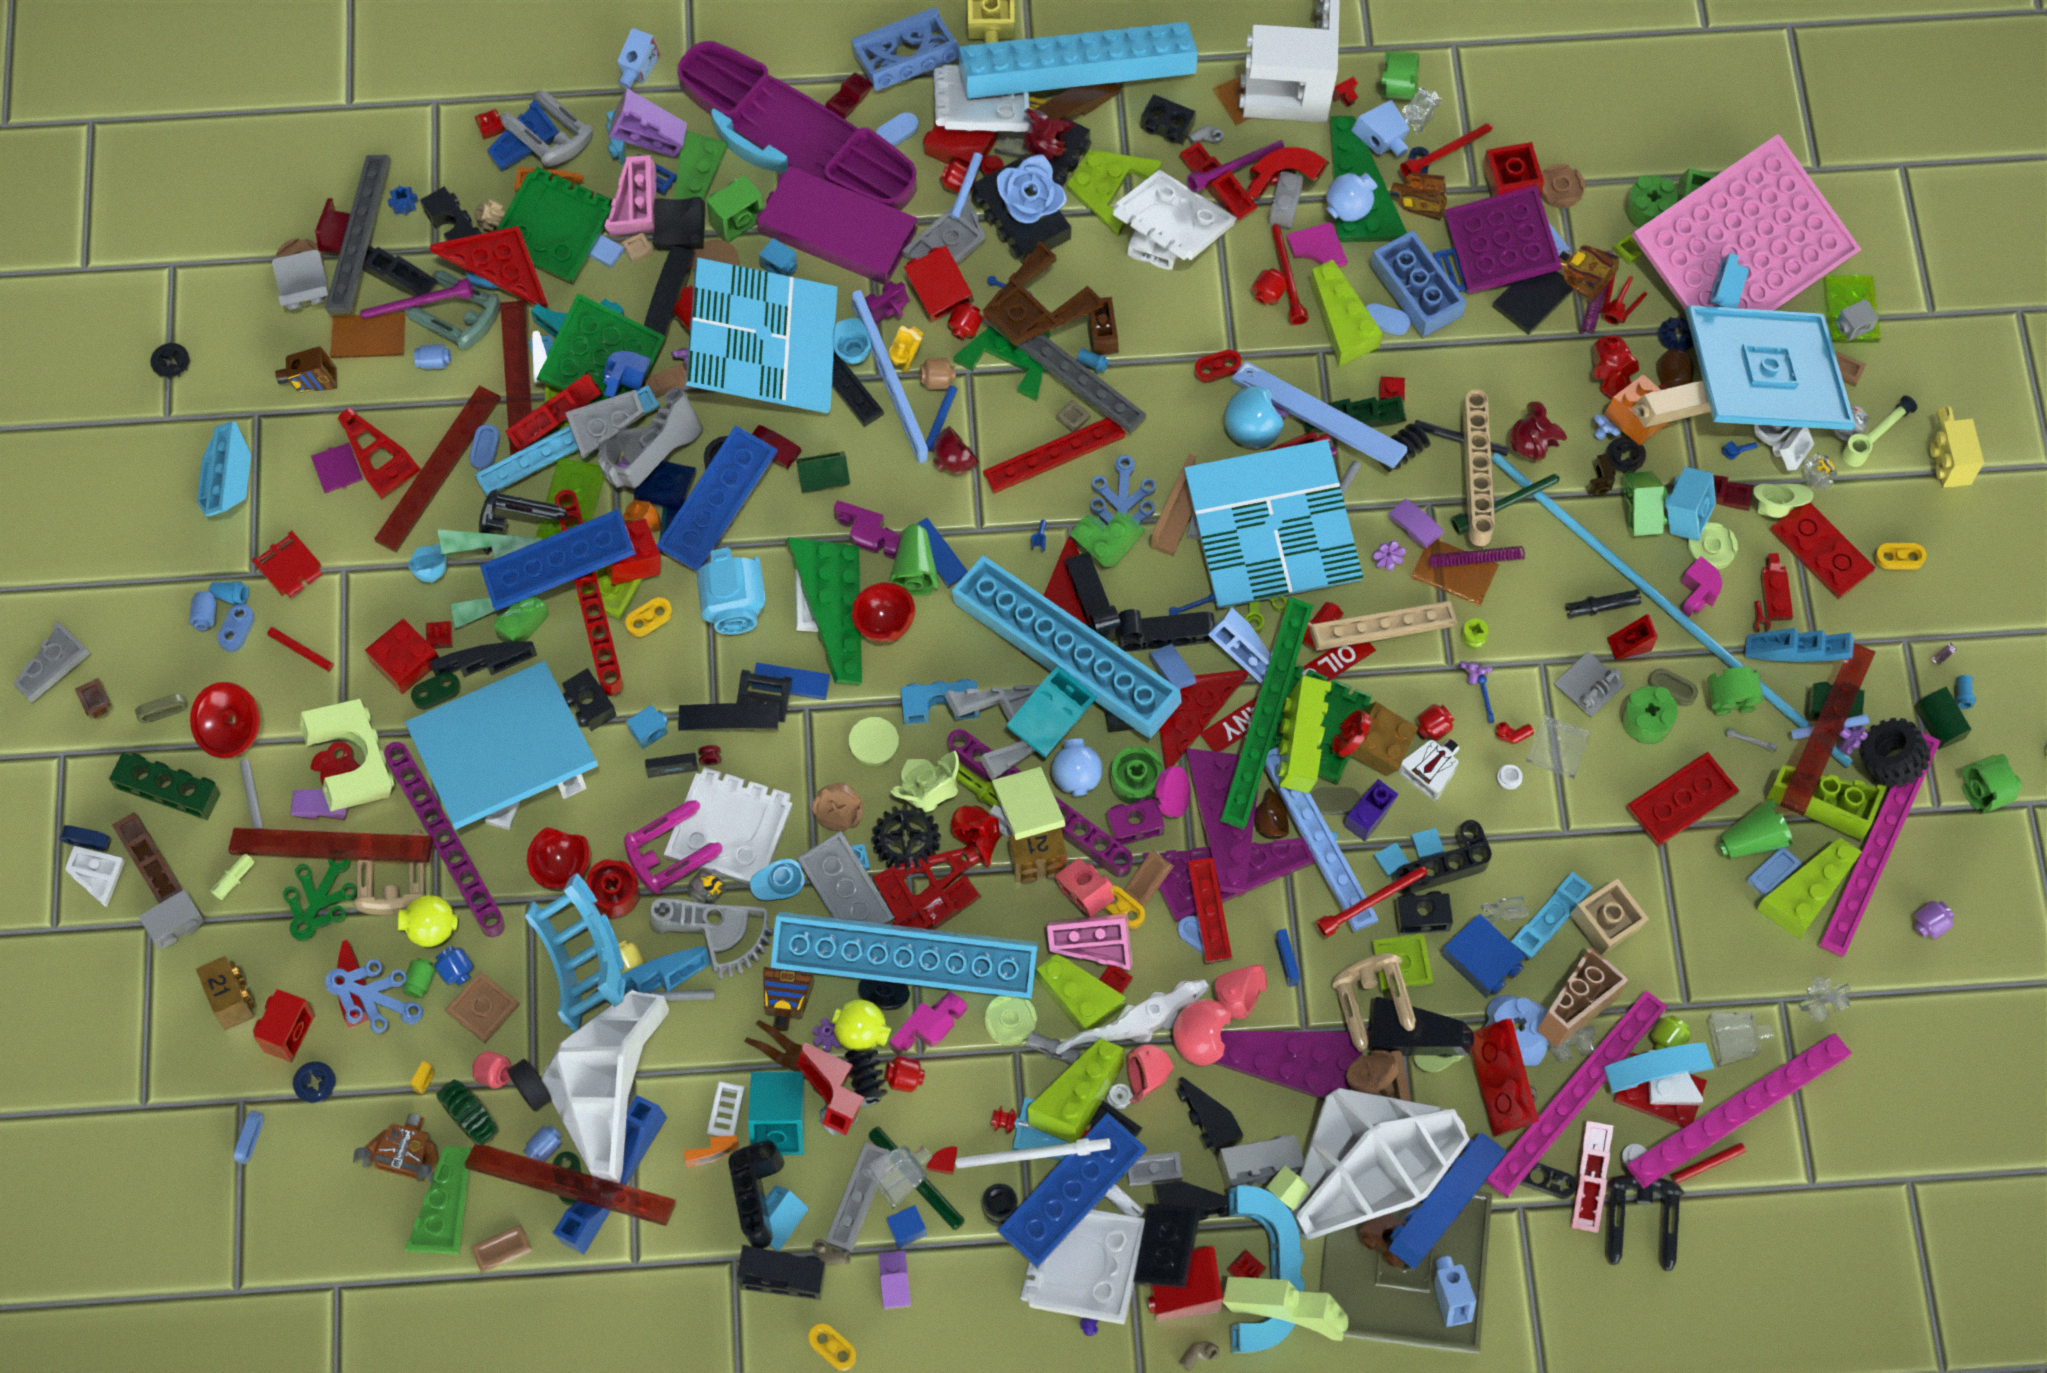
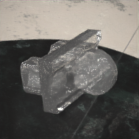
M1422 87L1417 90L1411 103L1404 106L1402 116L1406 123L1413 125L1416 134L1423 131L1426 123L1431 122L1433 110L1441 104L1442 99L1436 91L1428 93Z
M1818 975L1812 977V986L1807 988L1806 991L1809 996L1815 993L1816 995L1798 1004L1801 1011H1808L1814 1022H1821L1830 1016L1824 1004L1831 1002L1835 1012L1850 1007L1851 1004L1847 992L1851 991L1848 983L1844 985L1839 983L1827 989L1828 986L1833 984L1829 977L1825 980H1822Z
M1594 1026L1580 1029L1558 1048L1548 1041L1547 1053L1552 1052L1557 1063H1562L1572 1058L1569 1047L1577 1045L1581 1056L1593 1054L1595 1051L1593 1037L1596 1034Z

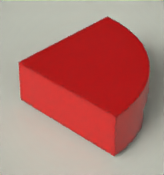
M951 1146L937 1151L930 1158L927 1171L953 1175L958 1147Z

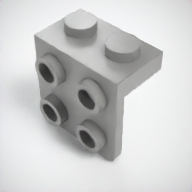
M318 250L284 256L272 261L280 293L278 297L280 306H287V309L291 310L302 307L301 303L311 301V305L326 302L325 297L329 295V287Z

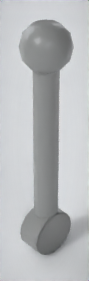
M1733 728L1726 730V736L1729 738L1736 737L1762 746L1770 752H1776L1778 746L1774 743H1766L1737 733Z

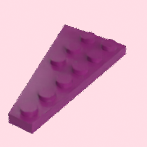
M1186 748V757L1196 790V798L1203 827L1207 835L1208 847L1212 857H1214L1220 892L1245 895L1258 789L1247 825L1244 829L1219 821L1239 755Z
M1303 838L1274 840L1272 843H1251L1246 893L1314 864L1315 859ZM1209 847L1193 848L1187 851L1168 850L1166 853H1158L1174 865L1158 889L1175 923L1185 917L1196 914L1187 863L1192 860L1212 858ZM1150 852L1143 853L1144 860ZM1220 892L1222 903L1242 895Z
M1221 1031V1041L1225 1045L1224 1055L1212 1064L1325 1100L1327 1095L1338 1088L1351 1090L1347 1082L1346 1072L1351 1063L1359 1056H1362L1363 1052L1358 1051L1353 1045L1350 1032Z

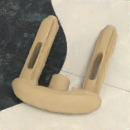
M417 828L412 830L409 836V894L399 897V888L389 885L383 887V899H375L373 897V839L369 833L364 832L358 839L357 899L353 901V905L360 912L366 914L398 915L399 909H407L411 901L425 895V836ZM416 864H418V883H415ZM364 868H366V887H364Z
M1382 953L1362 959L1341 971L1332 983L1333 989L1338 990L1351 1039L1358 1051H1365L1369 1040L1353 986L1359 984L1358 981L1361 980L1364 989L1376 987L1378 981L1375 973L1379 971H1384L1401 1026L1407 1031H1412L1415 1028L1416 1019L1399 966L1402 959L1393 953Z

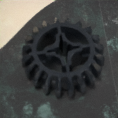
M904 804L900 811L894 806L892 807V814L885 811L883 813L884 819L878 818L876 820L878 826L872 829L874 836L871 837V841L875 844L873 847L874 853H879L878 860L880 862L886 860L887 868L895 864L896 869H899L900 863L905 862L906 871H910L909 862L914 861L915 868L919 869L920 863L918 859L920 858L928 864V856L936 855L934 850L940 849V843L937 841L941 840V834L937 832L939 825L933 823L934 817L932 815L926 817L927 812H924L923 809L918 813L915 805L911 810H907V805ZM901 823L899 829L888 833L892 827ZM909 823L918 825L924 832H921V829L912 828ZM905 830H907V836H909L907 847H905V841L903 840ZM922 843H925L920 850L911 853L914 847L922 846ZM888 845L901 849L903 854L893 851Z

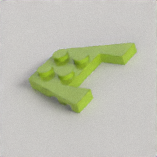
M1089 149L1068 182L1067 190L1087 209L1090 208L1102 223H1106L1115 235L1119 236L1126 223L1113 216L1114 208L1109 205L1130 173L1147 180L1162 168V162Z

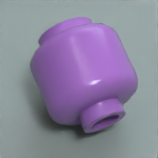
M1930 901L1915 913L1917 923L1914 927L1921 936L1926 937L1928 935L1933 939H1937L1953 927L1952 919L1955 916L1943 901L1939 903L1937 901Z

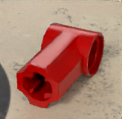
M1326 601L1311 621L1309 620L1303 638L1304 644L1316 651L1309 628L1311 624L1341 620L1344 612L1341 611L1338 605Z

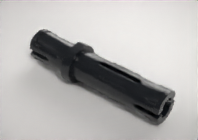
M1634 589L1594 598L1590 596L1582 601L1566 603L1565 610L1569 611L1567 613L1569 619L1587 614L1594 616L1597 612L1640 605L1642 599L1641 596L1637 597L1640 591Z

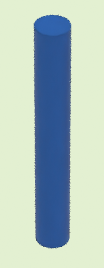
M950 385L926 440L929 452L933 451L934 440L941 432L956 395L957 388Z

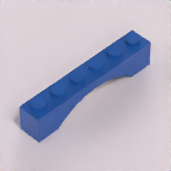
M636 1095L627 1110L623 1171L620 1183L595 1179L585 1194L566 1210L553 1231V1234L563 1245L583 1255L585 1254L667 1119L659 1105Z

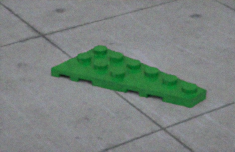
M1331 116L1333 181L1343 174L1353 173L1361 177L1366 172L1377 185V188L1373 191V206L1365 217L1357 221H1343L1339 217L1336 218V234L1339 241L1392 242L1407 234L1368 145L1351 131L1356 123L1355 117Z
M788 537L785 542L787 548L791 550L792 562L795 570H798L802 582L801 588L812 619L816 621L817 633L820 641H823L827 653L826 659L834 682L837 684L859 686L862 683L861 633L854 626L852 619L853 602L860 593L859 546Z

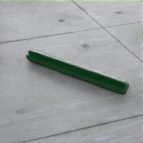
M877 1126L868 1134L869 1139L876 1146L889 1150L892 1153L889 1159L891 1163L953 1230L959 1229L965 1221L959 1212L880 1127Z

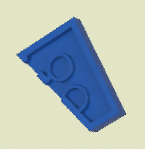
M534 99L529 105L530 108L523 115L520 114L517 119L548 145L553 142L559 130ZM505 130L487 149L489 157L500 171L534 153L509 130Z

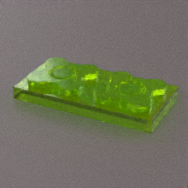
M568 459L558 460L545 503L555 504V496L559 491L563 489L572 490L577 496L583 523L592 520L605 479L600 466ZM568 502V503L563 504L562 506H563V507H568V506H570L572 503ZM541 517L535 538L543 540L562 532L560 521ZM571 524L567 528L575 527L577 524Z

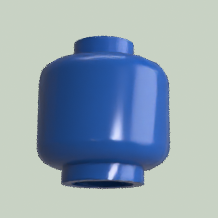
M450 946L435 957L437 961L434 964V968L445 984L450 985L456 982L460 986L471 978L469 973L474 968V965L462 948Z

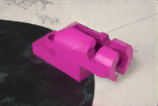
M950 991L935 1003L932 1008L922 1002L891 1039L890 1049L899 1056L903 1050L908 1051L916 1040L915 1036L930 1047L937 1045L954 1027L952 1017L960 1019L967 1010V1004Z

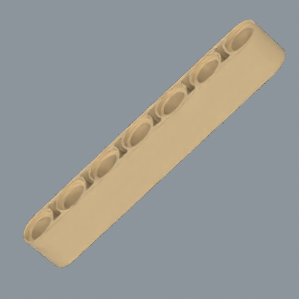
M1476 389L1468 392L1463 407L1468 528L1470 541L1476 546H1485L1491 541L1495 526L1489 410L1487 395L1485 392Z

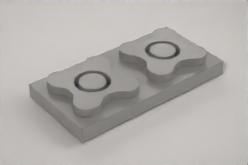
M842 831L837 832L797 857L833 918L888 924L895 920L894 915Z

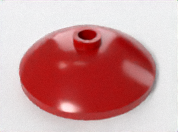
M213 683L204 688L193 702L190 712V727L193 737L201 749L214 757L232 758L241 755L251 747L259 731L260 715L258 706L253 696L244 687L236 683ZM233 716H235L236 719L235 723H233L232 721Z

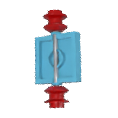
M1024 1098L1021 1115L1017 1119L1014 1108L1007 1113L1003 1112V1107L1000 1106L999 1111L994 1110L991 1125L995 1126V1132L1001 1127L1005 1128L1008 1135L1013 1131L1014 1126L1017 1129L1013 1151L1069 1144L1065 1140L1028 1125V1106L1035 1101L1034 1099ZM1092 1128L1089 1131L1085 1130L1080 1139H1083ZM1066 1155L1045 1158L1062 1162Z

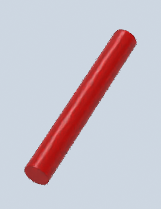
M274 627L268 630L267 635L324 670L328 672L332 670L334 663Z
M1739 1143L1670 1175L1671 1180L1678 1184L1745 1153L1746 1149L1742 1143Z

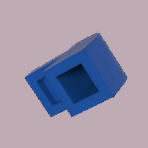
M618 351L611 354L607 359L602 375L604 377L603 383L607 385L605 395L614 398L620 384L639 391L646 377L651 359L630 351Z

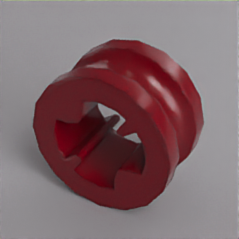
M707 745L699 748L698 754L701 756L699 763L705 766L721 763L722 758L719 755L721 748L716 745Z

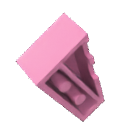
M650 155L627 157L619 179L618 191L615 199L613 198L612 209L605 223V228L610 236L633 235L642 232L643 234L654 233V200L657 198L656 165Z
M1127 913L1093 916L1091 918L1050 920L1047 925L1050 952L1080 959H1089L1101 964H1110L1131 970L1133 959Z

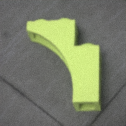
M1228 1277L1223 1303L1232 1313L1276 1318L1307 1327L1325 1335L1331 1340H1343L1344 1331L1348 1328V1316L1329 1293L1298 1291L1289 1280Z

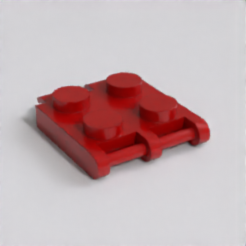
M291 530L287 533L288 536L276 545L274 543L270 545V549L258 558L254 557L251 559L253 564L281 596L286 593L289 598H292L304 589L301 583L303 580L309 585L323 575L319 569L322 567L320 562ZM290 540H292V542H290V543H289L288 545H286L284 548H282L281 550H279L280 547H282L284 544H286L287 542H289ZM272 553H274L273 556H271L269 559H267L266 561H264L263 563H261L262 560H264V559L267 558L269 555H271Z

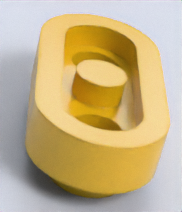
M1885 543L1878 548L1875 554L1876 563L1881 568L1888 570L1919 569L1927 558L1926 550L1917 543ZM1884 556H1888L1891 560H1886ZM1908 556H1912V557H1914L1916 560H1915V561H1912V560L1909 559Z
M658 597L631 612L625 620L628 633L634 637H643L668 622L672 617L671 604L667 599ZM657 611H664L662 615H656ZM636 624H643L641 628H635Z
M1112 885L1111 891L1117 902L1115 904H1108L1103 910L1109 915L1133 914L1137 918L1135 920L1128 919L1129 929L1133 930L1141 927L1145 920L1143 906L1120 887Z
M817 1324L810 1330L808 1339L811 1348L832 1367L839 1371H846L854 1366L856 1362L855 1348L831 1326ZM822 1335L828 1338L824 1344L817 1341ZM839 1354H847V1360L843 1362L839 1361Z

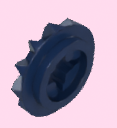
M1670 316L1668 320L1662 322L1659 328V339L1666 348L1686 351L1694 346L1688 320L1682 319L1681 316L1677 318ZM1677 327H1679V329H1681V333H1683L1679 340H1677V336L1675 333Z
M322 1062L304 1064L297 1070L293 1078V1089L296 1095L301 1100L311 1104L313 1102H323L325 1098L332 1095L334 1086H336L334 1072L328 1065ZM311 1074L317 1080L322 1079L318 1083L319 1091H316L312 1086L308 1087L311 1084Z

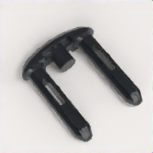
M494 489L488 494L481 510L479 533L494 534V530L505 531L507 517L495 515V508L554 520L564 519L567 516V511L560 505L500 494L498 489ZM492 547L482 548V550L489 555L492 552Z
M1633 1175L1612 1178L1606 1184L1610 1188L1606 1250L1609 1263L1617 1265L1623 1255L1626 1190H1637L1636 1203L1642 1205L1653 1204V1192L1664 1195L1660 1262L1665 1271H1672L1677 1262L1680 1196L1684 1195L1683 1189L1677 1183L1664 1178H1659L1644 1189ZM1616 1202L1619 1203L1618 1227H1615ZM1670 1208L1673 1210L1671 1234L1669 1233Z

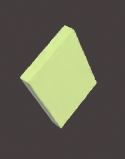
M1041 767L992 780L994 791L1015 840L1065 826L1064 817Z

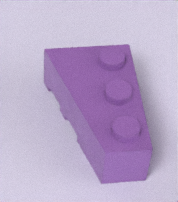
M627 88L613 112L609 137L676 158L683 147L687 123Z

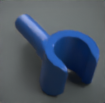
M1730 441L1725 445L1726 448L1722 452L1727 458L1733 460L1740 453L1755 449L1758 445L1754 442L1737 447L1733 441Z
M1044 519L1040 522L1038 532L1031 536V550H1034L1035 546H1042V552L1046 550L1044 531L1047 521Z

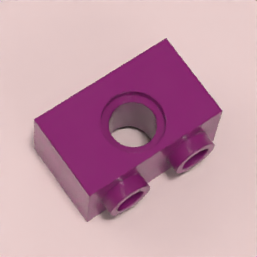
M1142 798L1137 800L1135 804L1127 806L1118 804L1107 810L1106 821L1110 835L1122 845L1164 835L1165 825L1156 798L1151 800L1149 798ZM1132 817H1137L1141 820V822L1138 824H1132L1128 821V819Z

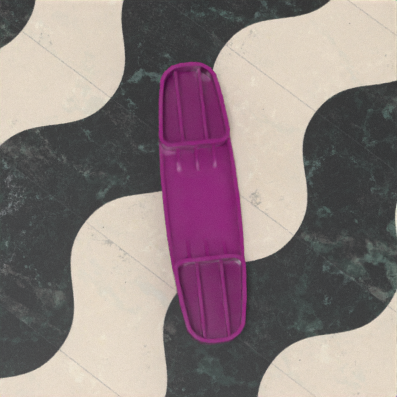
M703 41L695 44L683 55L678 63L679 85L682 92L710 116H712L711 111L715 108L730 118L733 123L734 132L761 150L771 145L786 155L788 167L792 166L900 211L914 197L917 191V170L909 158L872 129L857 128L819 102L770 76L767 67L763 63L714 41Z

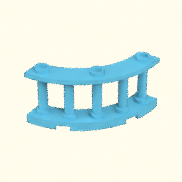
M578 873L569 878L564 888V895L542 909L533 901L525 913L528 924L538 933L554 965L560 990V1003L557 1014L561 1021L568 1025L573 1032L579 1028L582 1013L604 999L608 1000L615 1007L622 1002L625 992V979H621L620 972L624 968V963L617 938L606 914L601 916L595 906L596 897ZM569 903H574L582 919L557 933L548 917ZM588 927L594 941L593 945L570 959L563 943ZM598 955L600 970L578 983L575 968ZM598 984L597 988L599 991L581 1001V994Z

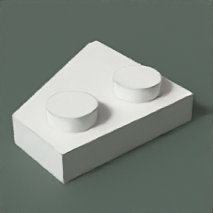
M74 846L65 870L103 906L108 907L125 861L121 857Z
M1688 1072L1649 1081L1650 1104L1701 1105L1703 1103V1098Z

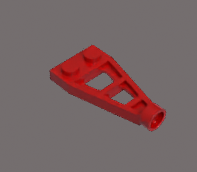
M353 408L344 410L338 416V422L346 431L365 479L381 499L421 471L403 447L361 418ZM367 431L376 441L362 449L357 438ZM383 448L392 454L393 458L378 469L373 468L370 455Z
M970 844L964 848L928 856V864L920 858L918 859L920 863L919 869L915 868L914 861L909 862L910 871H906L904 862L900 863L899 869H896L894 865L873 876V881L894 915L895 920L917 903L923 906L928 901L927 899L940 889H946L967 869L980 863L979 855L974 846ZM941 862H948L952 868L951 873L941 880H936L930 868ZM922 872L928 877L930 881L929 886L919 895H913L904 881L905 877Z

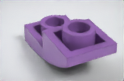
M1406 498L1388 513L1391 521L1407 530L1409 538L1425 548L1443 534V530L1433 519Z
M294 790L290 815L315 820L320 815L343 820L346 815V808L330 811L322 790Z

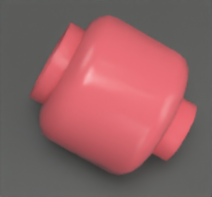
M484 1051L473 1061V1078L476 1082L493 1089L500 1088L511 1079L507 1073V1069L511 1067V1062L503 1055L492 1051Z

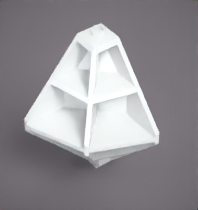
M630 990L624 995L620 1004L615 1007L611 1004L562 1041L549 1065L545 1068L542 1083L549 1092L556 1110L592 1177L596 1180L620 1183L623 1171L628 1096L643 1044L668 1015L669 1008L664 996Z
M1338 1088L1327 1095L1299 1176L1311 1186V1190L1294 1211L1289 1207L1298 1226L1299 1235L1310 1240L1415 1205L1426 1198L1470 1140L1465 1131L1466 1127L1461 1118L1457 1116V1112L1454 1109L1448 1110L1442 1107Z

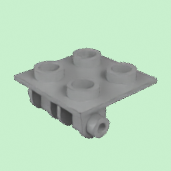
M1589 651L1554 683L1590 717L1625 686L1620 680L1621 672L1618 669L1614 668L1611 670L1606 668Z

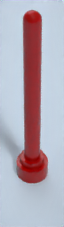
M1486 123L1418 160L1408 159L1400 164L1402 175L1407 180H1410L1412 175L1418 176L1423 167L1491 132L1493 129L1492 124Z
M1274 224L1271 230L1281 270L1286 277L1287 293L1291 305L1288 317L1290 324L1302 325L1309 320L1307 309L1299 301L1281 227L1278 224Z
M1421 866L1339 914L1328 917L1325 915L1316 920V925L1320 933L1326 939L1334 935L1336 930L1339 929V925L1424 877L1427 874V869Z

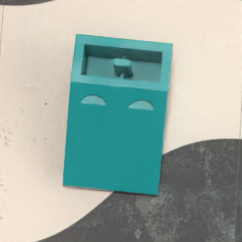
M1057 665L1008 722L1006 727L1046 758L1086 715L1097 696Z

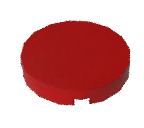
M1363 710L1351 713L1341 723L1340 729L1342 731L1340 735L1336 734L1333 737V752L1341 757H1346L1354 752L1370 729L1371 716Z

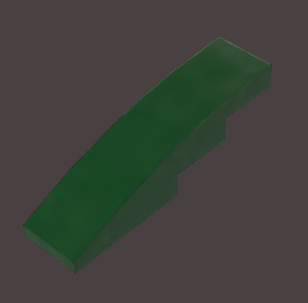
M1401 395L1377 401L1376 397L1355 402H1351L1350 398L1326 403L1369 427L1406 421ZM1304 421L1307 433L1310 431L1324 432Z

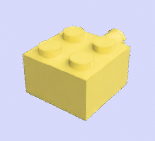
M968 0V39H985V44L999 42V39H1015L1014 0Z
M1942 407L1936 412L1941 428L1930 445L1931 455L1935 457L1937 463L1936 476L1938 479H1941L1943 488L1971 485L1984 463L1973 419L1954 420L1952 407H1947V412L1945 407Z

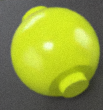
M420 896L411 901L407 909H399L397 930H405L407 937L413 943L422 947H435L444 943L451 936V931L457 928V915H453L451 906L438 896Z
M858 999L845 1003L842 1009L836 1008L831 1023L835 1024L833 1031L837 1041L849 1051L852 1049L856 1051L871 1050L876 1045L884 1047L891 1031V1027L885 1025L882 1011L874 1003L867 1000Z

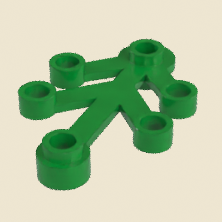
M335 851L329 856L328 863L330 867L317 891H315L311 879L312 871L310 867L306 864H300L296 867L295 875L302 883L309 906L303 914L298 901L300 894L297 888L289 886L284 889L283 897L289 903L294 917L289 927L294 939L298 941L309 940L315 934L316 929L334 922L341 923L345 920L346 912L339 905L333 906L329 910V914L315 918L320 909L345 900L351 901L357 897V888L352 883H346L340 891L327 895L338 873H344L350 868L351 861L344 851ZM337 857L343 858L340 863L334 862ZM302 870H308L305 876H300L299 873ZM354 889L351 895L345 894L346 890ZM290 892L296 893L293 898H287ZM336 911L342 912L341 916L337 918L333 917V914ZM301 924L307 925L306 929L302 931L298 930V927Z

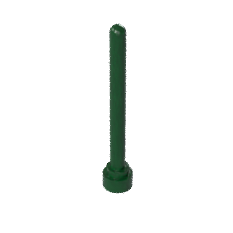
M1552 474L1494 502V513L1558 483L1560 480L1559 475ZM1459 513L1451 517L1452 526L1458 535L1469 531L1468 515L1466 513L1463 515Z

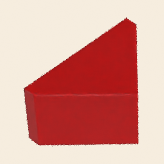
M1646 614L1607 638L1615 659L1620 660L1651 652L1658 636L1650 615Z

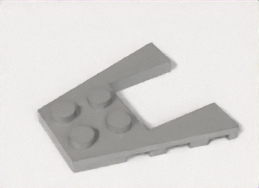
M1040 684L1014 686L1013 689L994 687L986 691L966 689L965 692L957 693L950 690L947 691L945 698L956 717L999 703L1010 721ZM1018 737L1021 742L985 753L981 756L980 761L992 781L1036 750Z

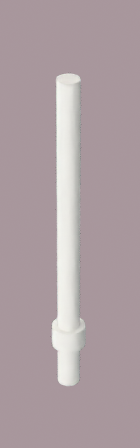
M1088 1138L1078 1139L1076 1143L956 1158L955 1164L957 1169L1076 1153L1078 1156L1090 1155L1092 1151L1110 1149L1111 1143L1109 1138L1089 1141Z

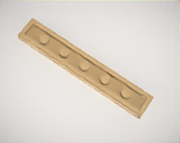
M1451 601L1311 624L1309 630L1317 651L1456 627L1458 621Z

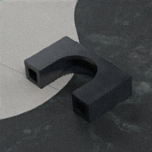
M1019 158L972 183L973 194H971V198L977 207L980 206L983 209L987 222L989 224L993 223L996 227V232L1001 241L1007 242L1012 256L1015 259L1018 258L1023 264V260L1028 254H1032L1039 241L1052 250L1070 240L1072 227L1060 210L1033 223L1016 222L1006 215L1003 210L1005 201L998 192L997 176L1005 168H1018L1023 162Z

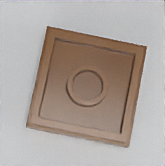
M480 971L445 1011L486 1044L520 1006V1003Z

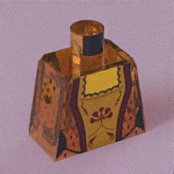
M1409 173L1405 184L1393 182L1391 196L1403 198L1405 211L1441 221L1447 204L1445 176Z
M1582 245L1575 255L1563 250L1559 256L1561 264L1566 267L1565 282L1592 302L1596 301L1619 268V256L1587 245Z

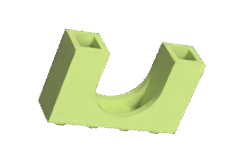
M361 699L301 712L299 726L306 746L336 739L346 740L356 745L364 756L365 762L358 769L324 779L322 791L330 811L389 798L391 789L394 787L393 776L391 772L387 773L385 767L386 758L383 750L379 751L377 745V732L375 729H371L369 724V710L367 707H363Z

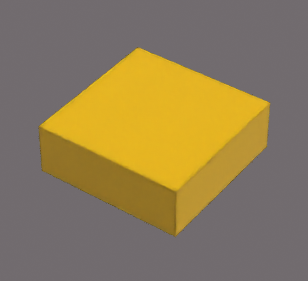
M425 1061L421 1062L410 1082L414 1092L421 1095L425 1093L435 1075L431 1064Z

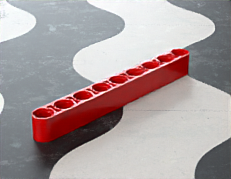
M569 489L559 491L555 496V505H560L567 511V516L564 519H559L563 532L570 529L567 527L571 524H582L583 519L576 494ZM568 502L572 503V504H571L570 506H568V507H563V506H562L563 504L568 503ZM593 571L574 579L600 686L606 695L613 696L622 691L623 680L596 572ZM587 589H593V590H594V591H593L592 593H590V594H584V593H583V592H584L585 590H587ZM593 611L600 612L596 616H589V614ZM598 633L605 634L602 638H594ZM604 655L611 656L606 661L599 660ZM608 678H616L612 683L605 682Z

